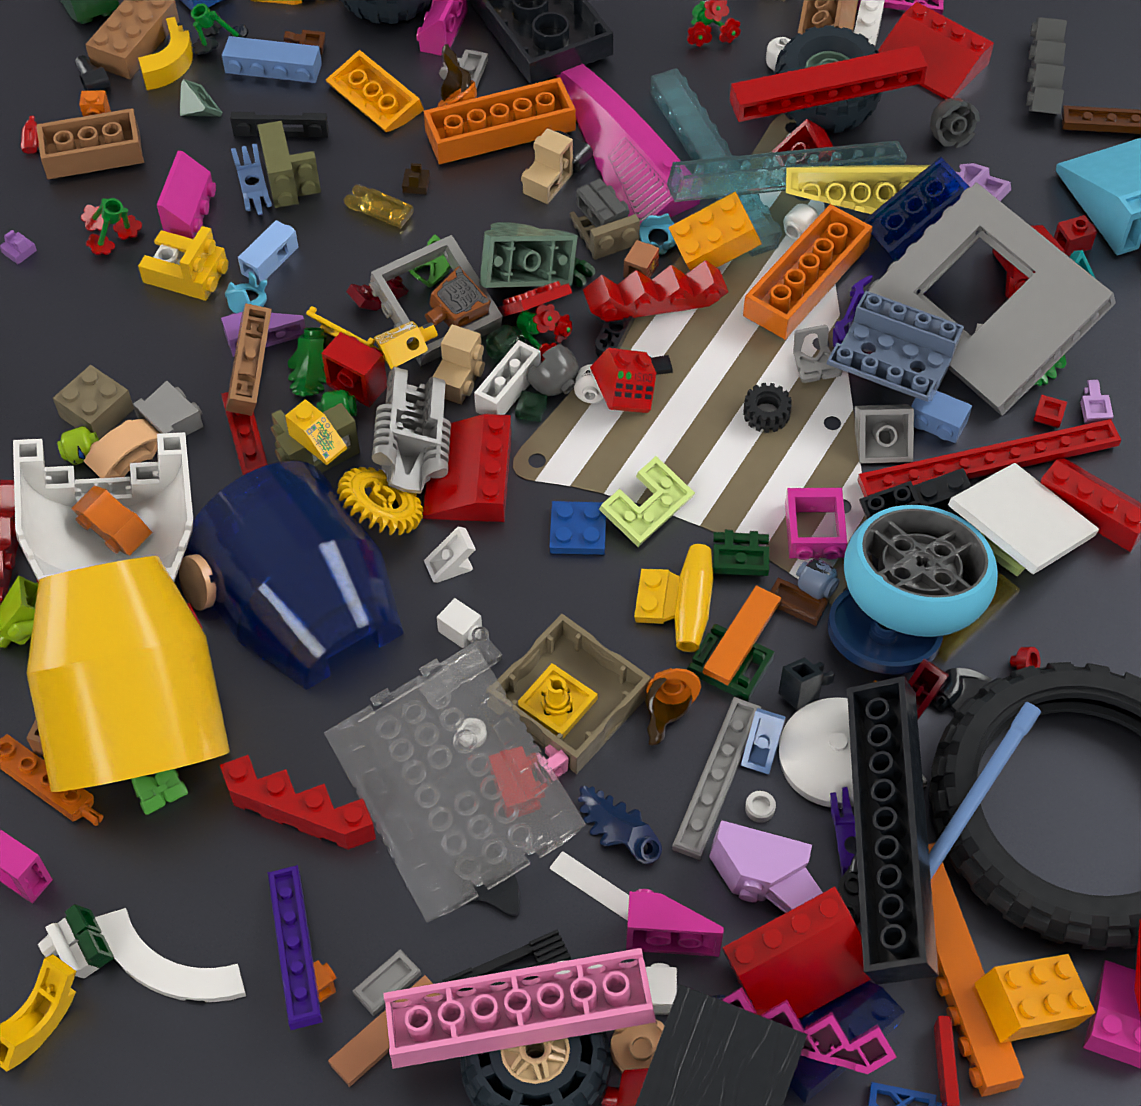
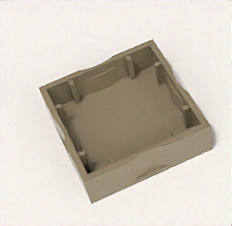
M561 614L535 640L531 649L521 659L514 662L486 691L489 709L545 750V747L549 744L558 751L562 749L569 758L568 768L577 774L646 700V687L651 677L621 655L605 648L593 635L564 614ZM551 663L598 694V700L564 739L563 734L554 735L518 708V700Z

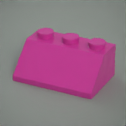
M432 0L431 9L429 12H426L424 23L417 30L416 39L419 41L420 51L442 56V48L445 44H448L451 48L468 12L467 0Z
M178 151L159 197L157 208L163 231L194 239L201 226H203L202 220L204 215H207L209 212V202L211 197L215 196L216 184L212 181L211 172L183 151Z

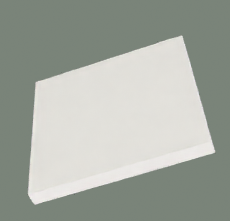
M1016 463L955 495L948 503L949 507L1033 575L1096 536L1099 528Z

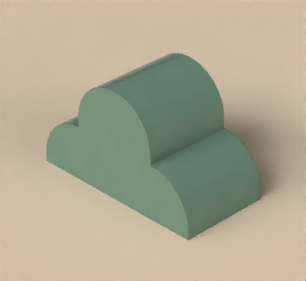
M493 223L490 225V230L484 232L479 284L485 288L544 286L557 281L561 285L567 283L572 285L578 235L560 230L539 229L519 223Z

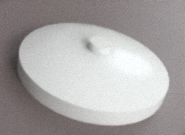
M826 698L802 707L788 720L780 737L779 761L786 780L801 796L822 806L831 807L830 793L836 792L838 808H842V787H848L851 807L854 806L847 698Z

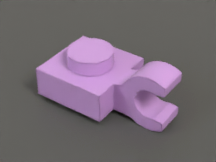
M1087 380L1088 388H1084V396H1082L1080 401L1084 423L1089 424L1108 419L1112 420L1113 412L1109 395H1101L1099 380Z

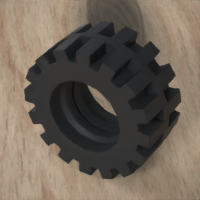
M761 383V387L755 385L753 390L749 389L745 396L743 407L744 419L746 422L749 421L748 425L751 428L755 426L756 431L759 432L761 429H764V433H769L771 429L773 432H776L778 427L784 428L785 423L789 421L792 407V399L789 397L788 391L783 392V387L780 385L775 387L774 383H770V386H767L766 383ZM761 404H771L775 406L777 410L772 412L762 411L757 406Z

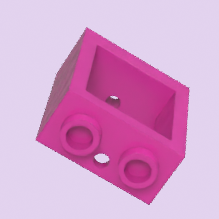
M787 488L785 512L789 558H798L800 560L810 558H826L828 560L844 558L847 547V533L842 488ZM796 512H835L837 537H798Z
M0 829V882L33 904L53 879L37 853Z

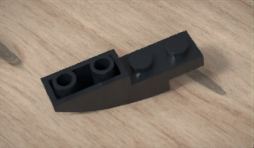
M964 468L916 485H912V482L908 481L860 498L859 502L866 519L884 509L902 505H923L946 511L948 510V503L951 498L972 487Z

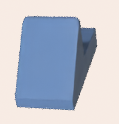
M757 708L741 766L766 774L770 773L779 746L785 716Z

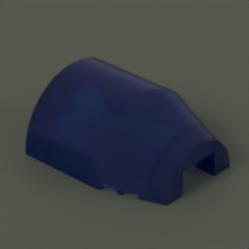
M283 461L255 469L236 479L218 492L193 520V530L183 557L198 554L209 564L213 574L209 576L210 581L216 584V599L213 605L238 642L256 651L260 658L264 661L267 659L276 665L281 673L307 690L331 676L327 660L329 657L368 635H371L378 646L382 647L403 635L404 632L380 548L362 524L359 523L356 516H350V508L347 507L345 509L343 507L344 500H339L340 495L337 494L335 488L319 468L301 461Z

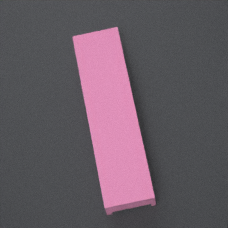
M641 948L383 993L390 1044L389 1053L393 1069L656 1022ZM627 959H636L632 962L620 963ZM593 965H603L599 968H589ZM564 970H569V971H570V972L565 973V974H556L557 972L564 971ZM538 976L535 979L523 980L526 977ZM496 982H506L502 985H491ZM467 987L474 988L468 991H458ZM432 993H440L438 996L426 997ZM398 999H408L405 1002H393Z

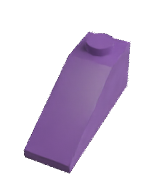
M243 312L221 318L224 333L233 357L235 356ZM271 313L266 347L297 339L303 334V329L306 328L303 315Z

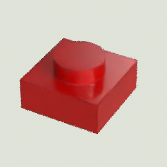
M1041 394L1033 421L1060 428L1067 402Z

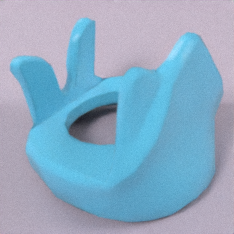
M665 213L662 216L649 215L640 224V241L658 247L660 255L665 254L667 250L676 245L668 228L674 224L669 214ZM654 229H662L668 235V240L661 246L649 241L648 235Z
M249 272V284L241 283L234 285V283L230 282L225 292L229 308L234 313L243 312L245 303L263 307L267 301V295L264 291L268 283L267 280H262L258 285L255 275ZM245 290L256 292L258 298L250 301Z

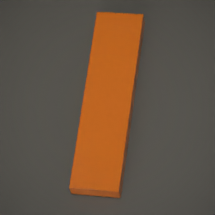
M756 585L703 667V674L728 686L780 604L781 597Z

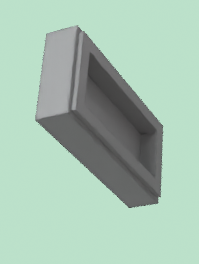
M400 949L352 990L353 995L375 1016L385 1007L383 993L406 989L422 975L421 970Z

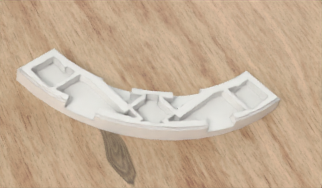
M126 908L95 917L102 931L101 934L104 935L113 953L114 959L126 973L150 990L184 1001L188 999L220 1002L246 996L238 964L218 968H196L177 964L160 956L142 941L131 924Z

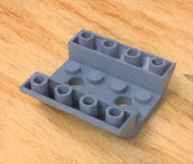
M865 291L856 307L853 324L842 344L837 343L827 360V364L921 400L932 401L951 363L964 326ZM868 349L871 350L873 353L866 354L862 352V350ZM911 368H920L922 371L915 372Z

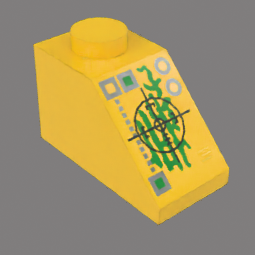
M306 399L285 415L289 435L324 464L328 465L347 449L325 414Z

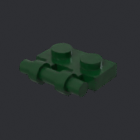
M725 529V532H714L713 542L724 544H714L713 573L769 575V547L758 546L769 545V534H758V531L734 533L733 530ZM733 543H737V544H749V546H745V545H733Z

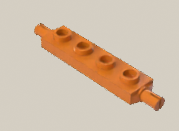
M6 734L0 738V769L71 821L84 817L94 826L99 825L98 822L101 823L103 815L92 808L94 797L84 788L51 792L45 761L10 735Z

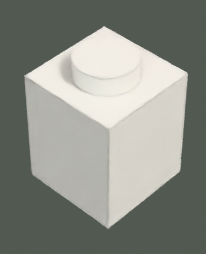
M456 598L437 616L438 632L463 649L471 642H476L482 634L481 615Z

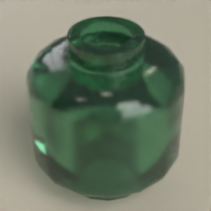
M504 324L487 335L486 351L492 359L501 361L518 340L525 343L524 335L518 327Z

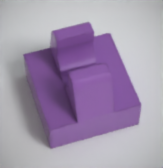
M13 230L4 235L5 242L0 245L1 252L17 265L37 251L33 242L19 232L15 234Z

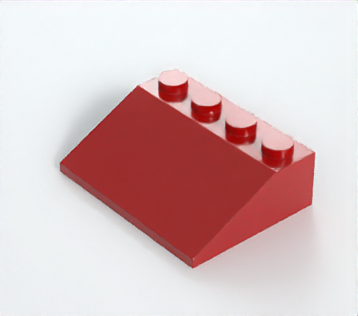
M915 2L901 16L878 51L880 53L918 45L928 65L925 82L918 85L944 99L955 98L989 64L994 42Z
M482 414L451 423L448 474L443 478H430L426 483L423 519L505 522L512 435L511 415Z
M836 887L825 891L722 948L758 1015L787 1000L799 1019L871 980L864 973L862 936Z

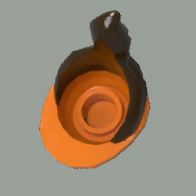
M445 44L442 48V59L447 66L448 73L441 87V100L438 103V107L477 98L476 83L471 80L470 73L460 67L456 53L450 49L448 44Z
M669 668L657 672L654 678L649 681L646 687V706L651 716L647 728L649 745L653 746L662 742L665 737V726L685 715L690 705L699 695L701 683L699 677L693 672L686 669Z

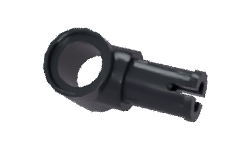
M85 55L75 59V64L81 72L80 80L85 91H100L111 86L107 73L102 66L97 68L92 65Z

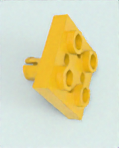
M551 663L518 700V708L554 735L563 734L564 739L598 700V694Z

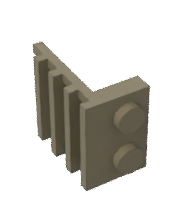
M574 211L570 212L574 227L580 232V237L586 242V247L592 252L594 260L628 249L634 245L636 240L639 241L640 220L636 214L599 227L591 225L584 228V226L592 224L586 216L578 218Z

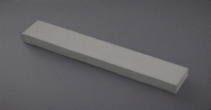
M736 697L733 698L676 835L672 850L701 860L745 751L757 708L761 709V706Z

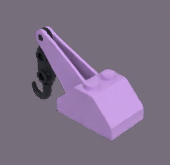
M721 820L713 839L709 857L733 894L739 895L740 899L747 902L768 899L783 912L787 913L823 893L806 869L811 853V844ZM857 853L854 854L851 865L841 877L837 888L856 926L861 920Z

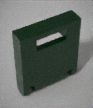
M714 624L711 628L712 634L708 633L687 670L696 674L699 679L749 702L773 661L775 651L755 642L727 686L703 674V667L728 630L718 624ZM753 662L759 665V668L750 682V679L744 675Z

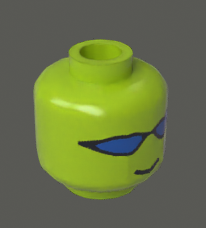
M85 426L65 431L61 435V440L57 442L62 459L69 461L73 465L83 463L90 452V446L94 442L99 441L96 432L91 433Z

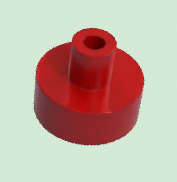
M1021 647L1017 655H1012L1010 658L1011 666L1017 667V670L1028 666L1040 668V654L1036 647Z

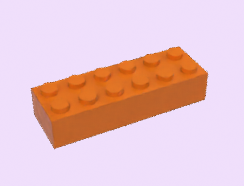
M559 77L424 110L425 132L438 163L443 164L535 141L547 128L564 133L575 131L576 109Z
M830 204L745 295L743 316L786 340L869 247L872 226Z

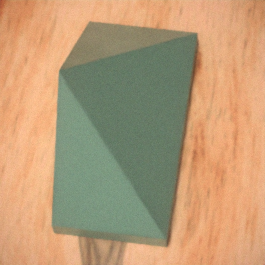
M183 79L181 82L180 116L222 115L223 112L202 85Z

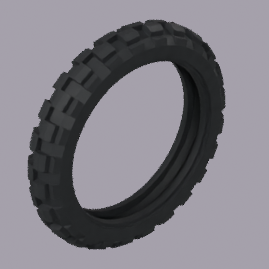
M1071 662L1047 663V666L1042 668L1028 666L1011 671L1010 676L1003 679L996 678L981 687L975 696L968 698L955 712L954 717L942 734L932 763L931 780L929 783L930 804L933 808V823L938 838L978 779L982 756L992 742L1011 727V723L1025 702H1029L1041 710L1040 715L1060 712L1094 715L1123 725L1141 736V678L1125 672L1124 676L1112 673L1108 666L1086 663L1085 667H1078L1071 664ZM981 804L978 806L948 852L947 858L959 876L963 875L971 885L970 890L987 906L989 904L1003 913L1002 918L1022 930L1025 926L1040 933V938L1062 945L1064 942L1080 944L1082 949L1106 950L1107 947L1121 946L1122 949L1138 947L1141 891L1114 896L1088 895L1058 887L1041 879L1019 864L1005 850L990 829Z

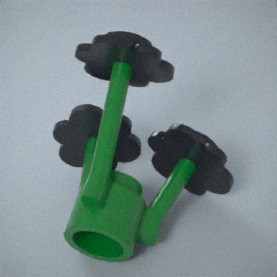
M198 4L191 11V16L195 20L193 26L200 37L192 45L196 54H208L218 47V41L215 40L214 36L210 35H217L222 27L230 32L231 35L229 36L246 38L249 33L244 24L233 28L220 18L217 12L210 11L206 4Z

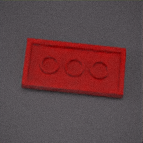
M557 281L502 300L503 305L497 308L502 316H507L572 293L569 283L561 285Z

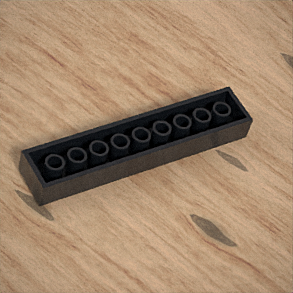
M904 676L847 688L864 973L876 985L939 976L916 692Z

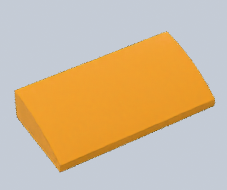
M360 50L326 79V82L385 132L403 126L424 110L420 99Z

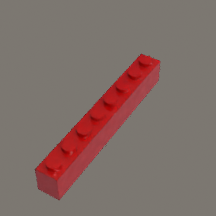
M918 45L732 83L730 103L738 122L923 84L928 65Z

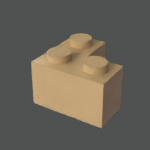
M547 128L534 142L535 160L531 167L523 172L521 182H523V194L549 204L573 174V139Z
M452 324L441 342L442 361L433 377L445 380L446 400L462 404L465 397L471 395L477 376L480 377L484 371L485 362L482 361L484 346L481 345L480 333Z

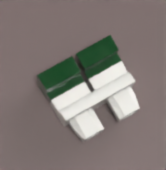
M74 904L65 911L67 916L60 922L45 927L48 935L38 943V946L45 957L52 954L55 956L59 955L63 962L77 971L75 976L85 979L114 959V956L104 935L101 934L102 931L92 911Z

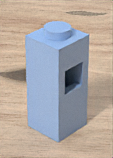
M276 220L238 256L241 274L249 278L248 273L252 272L258 284L262 280H266L298 248L296 231L291 226L284 225Z

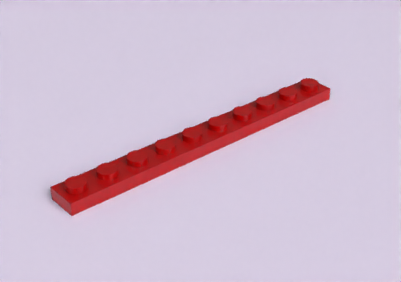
M1108 419L858 474L857 481L864 497L908 481H911L912 485H916L964 468L968 479L997 473L1013 463L1020 467H1026L1112 448L1120 445L1121 438L1112 420Z

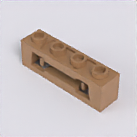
M245 303L240 321L226 411L250 416L253 414L257 403L272 310L270 308Z

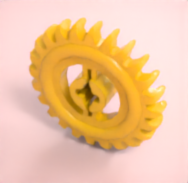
M365 467L353 468L345 472L339 480L337 494H340L339 501L346 498L343 509L353 506L350 512L351 517L355 513L360 512L359 523L366 518L370 519L369 529L377 522L380 526L379 533L383 532L384 528L388 526L390 528L389 535H392L396 528L399 529L398 535H402L405 529L408 534L411 530L417 528L423 518V507L421 506L420 499L416 497L417 494L403 492L388 486L386 474L381 469L376 471L372 467H368V469ZM371 487L372 491L368 497L365 493V488ZM396 499L399 507L393 509L392 504Z

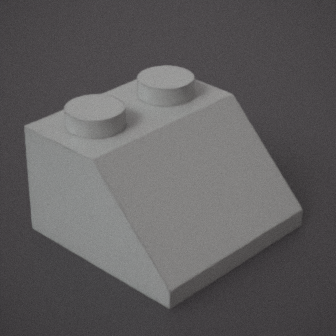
M908 404L855 406V436L859 463L913 462L914 408Z

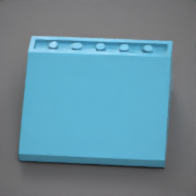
M1141 138L1058 163L1055 171L1115 254L1118 256L1139 249L1141 244Z

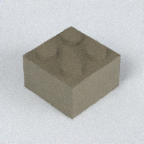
M89 365L53 397L60 418L75 428L85 426L91 433L96 432L99 440L134 410L128 389L92 365Z

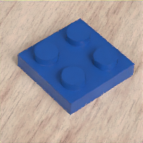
M552 501L550 553L605 555L606 516L599 510L604 502Z

